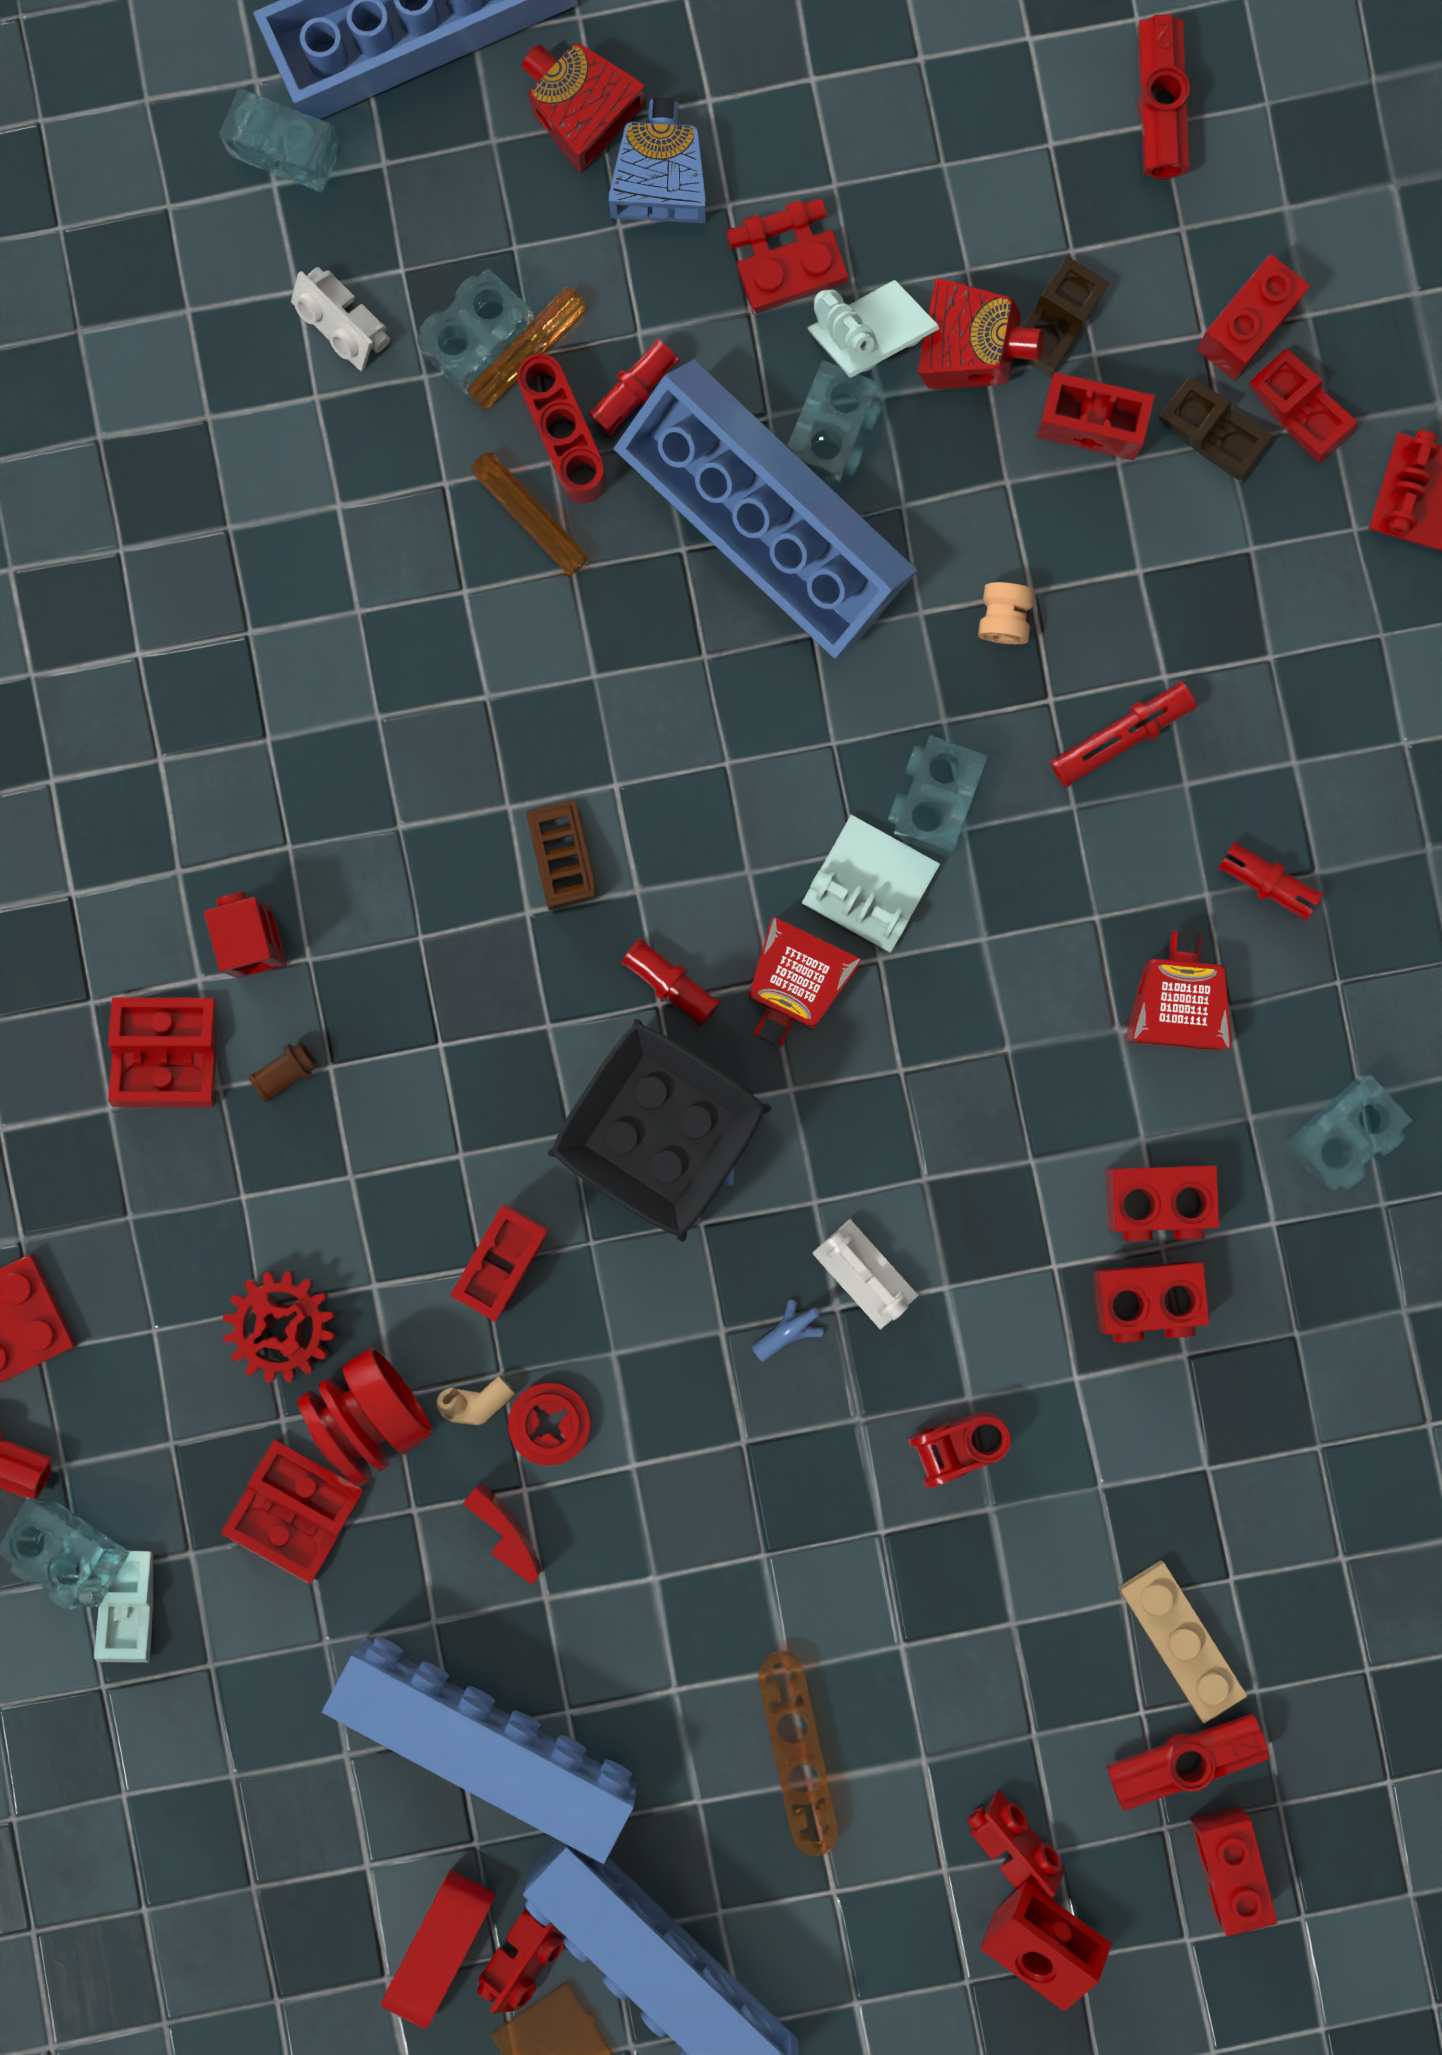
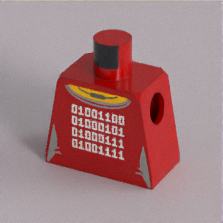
M773 916L748 998L766 1008L754 1035L781 1048L793 1022L813 1030L856 971L862 959Z
M1180 931L1171 932L1169 960L1151 959L1145 962L1125 1042L1215 1051L1231 1049L1225 969L1223 965L1200 963L1202 934Z

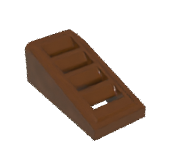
M576 800L526 811L548 909L554 910L599 899ZM569 816L571 826L546 832L541 831L540 823ZM573 836L575 845L546 852L545 842ZM578 855L579 864L551 871L550 861ZM582 874L584 883L555 890L553 881Z

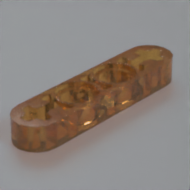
M775 1651L768 1654L761 1661L758 1669V1681L791 1836L795 1846L802 1853L809 1856H821L828 1853L835 1846L838 1838V1826L805 1673L800 1660L794 1654L787 1651ZM783 1663L786 1671L795 1670L796 1676L788 1680L791 1699H794L798 1695H802L803 1702H786L774 1709L771 1707V1701L781 1702L777 1682H768L766 1676L774 1674L775 1664ZM789 1713L801 1715L807 1723L805 1735L797 1741L783 1739L777 1730L779 1720ZM799 1765L813 1767L818 1774L817 1785L808 1792L794 1790L788 1781L789 1774L794 1767ZM824 1798L825 1804H815V1811L818 1823L820 1825H828L829 1829L822 1831L821 1841L812 1842L809 1834L801 1835L800 1833L801 1830L807 1828L808 1824L805 1807L803 1806L795 1811L793 1804L806 1805Z

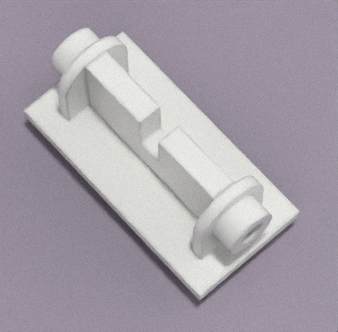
M317 267L308 276L302 271L299 272L291 303L295 306L297 313L305 322L313 324L330 341L333 349L340 357L348 359L362 372L365 369L371 348L378 353L389 343L390 337L386 334L387 327L363 304H360L348 313L344 308L353 303L355 296L329 270L323 272Z
M851 1219L812 1252L880 1330L891 1320L897 1319L908 1308V1305L919 1296Z

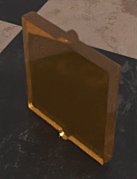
M567 1982L491 2032L490 2035L502 2055H614L594 2024L595 2015L585 2011Z

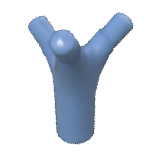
M788 1300L785 1314L779 1325L751 1346L752 1350L762 1362H765L783 1347L796 1340L807 1337H822L824 1334L822 1327L807 1326L819 1317V1310L812 1308L795 1318L797 1302L795 1300Z

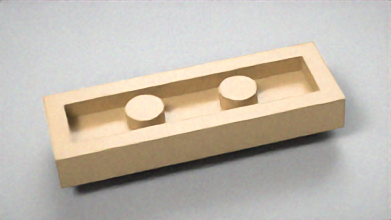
M1162 1560L1118 1587L1203 1723H1206L1247 1697V1694Z

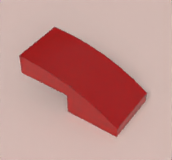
M1287 348L1249 381L1250 388L1268 411L1319 464L1357 431L1358 421L1322 390V379Z
M479 1482L463 1505L502 1535V1538L496 1544L491 1554L532 1585L539 1577L542 1568L527 1534L499 1498Z

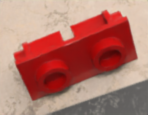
M997 1790L986 1812L980 1807L967 1818L966 1821L971 1826L969 1833L992 1860L1008 1851L1012 1857L1001 1863L999 1869L1016 1890L1028 1881L1044 1894H1048L1051 1898L1054 1897L1065 1872L1057 1852L1049 1844L1043 1843L1028 1825V1820L1022 1809L1017 1804L1009 1802L1003 1793Z
M526 1907L505 1937L519 1951L514 1957L504 1947H499L478 1977L480 1985L476 1990L477 1993L489 2002H494L497 1998L490 2009L493 2014L520 2010L524 2007L536 1991L537 1984L534 1981L543 1967L551 1965L565 1947L563 1942L565 1935L552 1923L548 1926L541 1924L530 1914Z

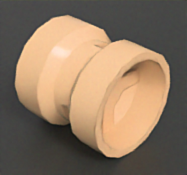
M995 582L985 584L983 602L987 606L986 616L980 620L978 637L986 641L1016 645L1028 643L1030 625L1026 621V613L1033 607L1035 590L1013 583Z

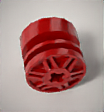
M373 1346L342 1367L346 1383L350 1389L349 1391L345 1392L335 1382L326 1378L318 1384L323 1399L312 1390L297 1399L300 1412L308 1425L310 1435L317 1447L334 1467L338 1468L351 1483L358 1487L373 1477L369 1464L380 1472L390 1465L382 1445L383 1441L386 1440L393 1448L405 1455L434 1434L424 1409L392 1364Z

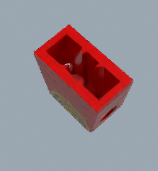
M539 44L526 55L522 62L521 68L537 82L528 94L533 114L581 174L621 133L625 125L630 123L646 106L645 86L640 81L582 44H573L559 60Z
M935 279L929 316L938 324L939 330L924 337L918 367V374L928 389L1004 385L1010 379L1013 358L1040 360L1044 346L1043 329L1020 327L1021 314L1013 299L945 279Z

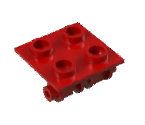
M1419 430L1416 437L1397 433L1368 529L1442 551V445L1436 443L1438 436L1435 433Z

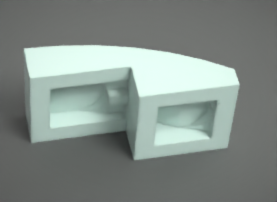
M99 1551L94 1602L99 1606L94 1659L97 1662L150 1663L153 1617V1553L151 1551Z

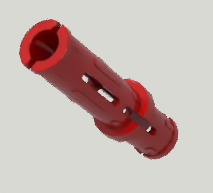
M1180 681L1174 687L1147 703L1137 702L1130 706L1129 714L1091 735L1088 739L1069 749L1056 759L1053 758L1049 761L1050 766L1062 786L1067 788L1071 786V783L1110 762L1113 758L1145 739L1153 741L1160 736L1159 730L1173 723L1186 713L1197 709V704L1189 689ZM1158 710H1163V713L1135 731L1128 732L1130 727ZM1112 738H1118L1117 742L1085 761L1082 759L1084 755Z

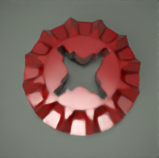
M543 1382L528 1388L515 1400L509 1413L508 1431L514 1447L524 1458L539 1465H558L571 1460L582 1450L589 1436L591 1417L583 1398L564 1384ZM538 1405L541 1410H545L549 1415L557 1411L560 1413L563 1409L568 1411L563 1415V1419L558 1425L562 1432L560 1435L565 1441L562 1442L558 1436L555 1437L551 1432L543 1435L539 1434L536 1438L531 1436L536 1432V1428L541 1423V1419L537 1415L539 1412L534 1406Z

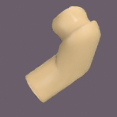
M499 1375L480 1393L452 1387L443 1390L438 1395L437 1408L442 1416L450 1422L482 1425L514 1397L516 1392Z

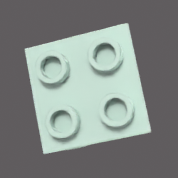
M896 280L889 282L849 305L844 303L842 296L835 290L820 291L814 300V311L818 322L807 327L811 335L849 378L874 368L880 361L904 348L916 345L922 338L939 330L938 324Z
M850 815L801 904L891 953L940 864L855 816Z

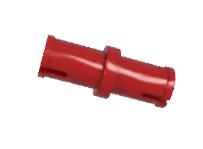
M656 338L653 345L628 372L622 370L616 376L618 383L593 410L588 412V415L604 432L612 437L615 430L640 403L643 405L650 397L649 393L659 384L665 374L669 373L675 365L677 366L680 363V360L670 348Z
M1237 841L1233 842L1227 853L1244 862L1245 865L1241 867L1224 857L1217 868L1221 872H1226L1256 890L1255 896L1262 901L1269 898L1298 915L1305 922L1314 910L1296 900V897L1301 896L1317 906L1323 896L1322 892L1316 891L1284 872L1285 866L1276 861L1273 865L1242 847Z
M642 938L630 948L621 962L624 967H628L656 990L654 995L662 1002L668 999L697 1022L696 1024L700 1027L710 1019L721 1001L712 997L687 977V969L680 964L672 965L648 946Z

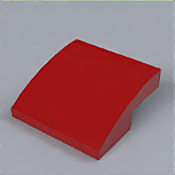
M112 997L108 1046L112 1051L108 1101L112 1107L214 1108L217 1044L215 999Z
M273 1440L248 1482V1488L221 1531V1535L311 1586L364 1490L282 1443Z

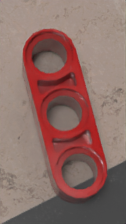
M546 354L531 355L522 362L518 369L517 378L523 401L566 496L577 503L593 502L605 490L606 477L602 458L557 360ZM545 374L555 379L553 387L546 392H535L529 388V383L537 375ZM559 420H568L576 427L570 436L559 439L549 434L552 424ZM585 465L593 468L596 475L588 484L578 485L569 480V474L577 466Z
M450 1868L396 1971L380 2006L426 2031L496 1896V1892Z

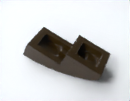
M1066 256L1041 294L1037 305L1022 326L1043 329L1044 346L1040 360H1021L1051 378L1110 282Z
M1188 376L1159 415V420L1181 440L1242 483L1246 481L1273 444V435L1232 411L1229 400Z

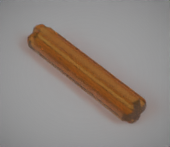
M571 287L564 288L468 385L467 392L471 399L481 408H489L518 379V369L522 362L531 355L542 354L585 311L586 302L582 296Z
M486 452L481 455L471 466L473 475L567 575L572 576L583 568L588 561L587 553L493 453Z

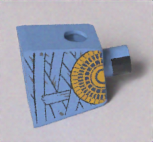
M670 98L651 99L649 101L648 123L630 122L625 125L609 191L611 218L706 224V198L698 129L692 125H678L679 103L676 100Z

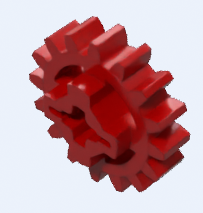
M270 1271L263 1274L264 1286H260L254 1279L244 1282L249 1294L247 1297L240 1294L231 1296L230 1300L238 1307L236 1313L223 1315V1321L234 1325V1332L223 1336V1341L229 1343L236 1342L238 1345V1349L230 1357L233 1362L243 1358L250 1361L245 1372L247 1375L251 1376L262 1368L265 1370V1382L271 1383L275 1381L278 1372L282 1371L283 1377L288 1383L296 1380V1367L299 1366L308 1375L315 1371L311 1360L313 1356L323 1360L329 1356L330 1353L321 1344L323 1340H333L336 1338V1332L325 1328V1322L335 1318L336 1311L322 1310L321 1304L326 1301L329 1295L324 1292L313 1296L310 1293L314 1283L313 1279L306 1278L299 1285H296L295 1272L285 1271L281 1282H278L274 1272ZM271 1293H289L300 1299V1301L292 1306L280 1304ZM252 1309L257 1317L254 1332L248 1336L247 1320ZM297 1313V1316L289 1321L290 1325L285 1328L288 1338L281 1334L263 1340V1336L270 1332L269 1329L275 1324L272 1315L279 1319ZM312 1317L313 1333L308 1344L303 1338L305 1321ZM266 1348L277 1349L281 1351L284 1357H288L289 1360H272L261 1355L259 1352Z

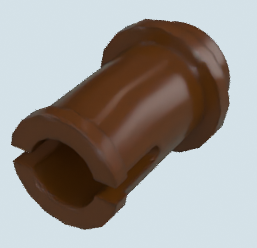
M302 1042L295 1046L287 1044L284 1046L285 1053L249 1076L252 1086L265 1102L268 1103L274 1096L301 1078L306 1080L312 1078L311 1071L316 1069L318 1065L311 1052Z

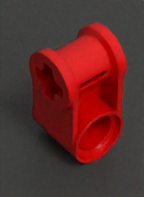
M987 1411L977 1412L951 1423L947 1422L927 1428L907 1438L909 1446L916 1447L926 1477L922 1480L925 1488L950 1482L972 1470L997 1462L1006 1455L1011 1443L1010 1433L1003 1419L995 1413ZM991 1424L1000 1430V1441L994 1448L982 1450L972 1443V1434L980 1425ZM933 1445H936L943 1461L942 1465L938 1464L932 1448Z

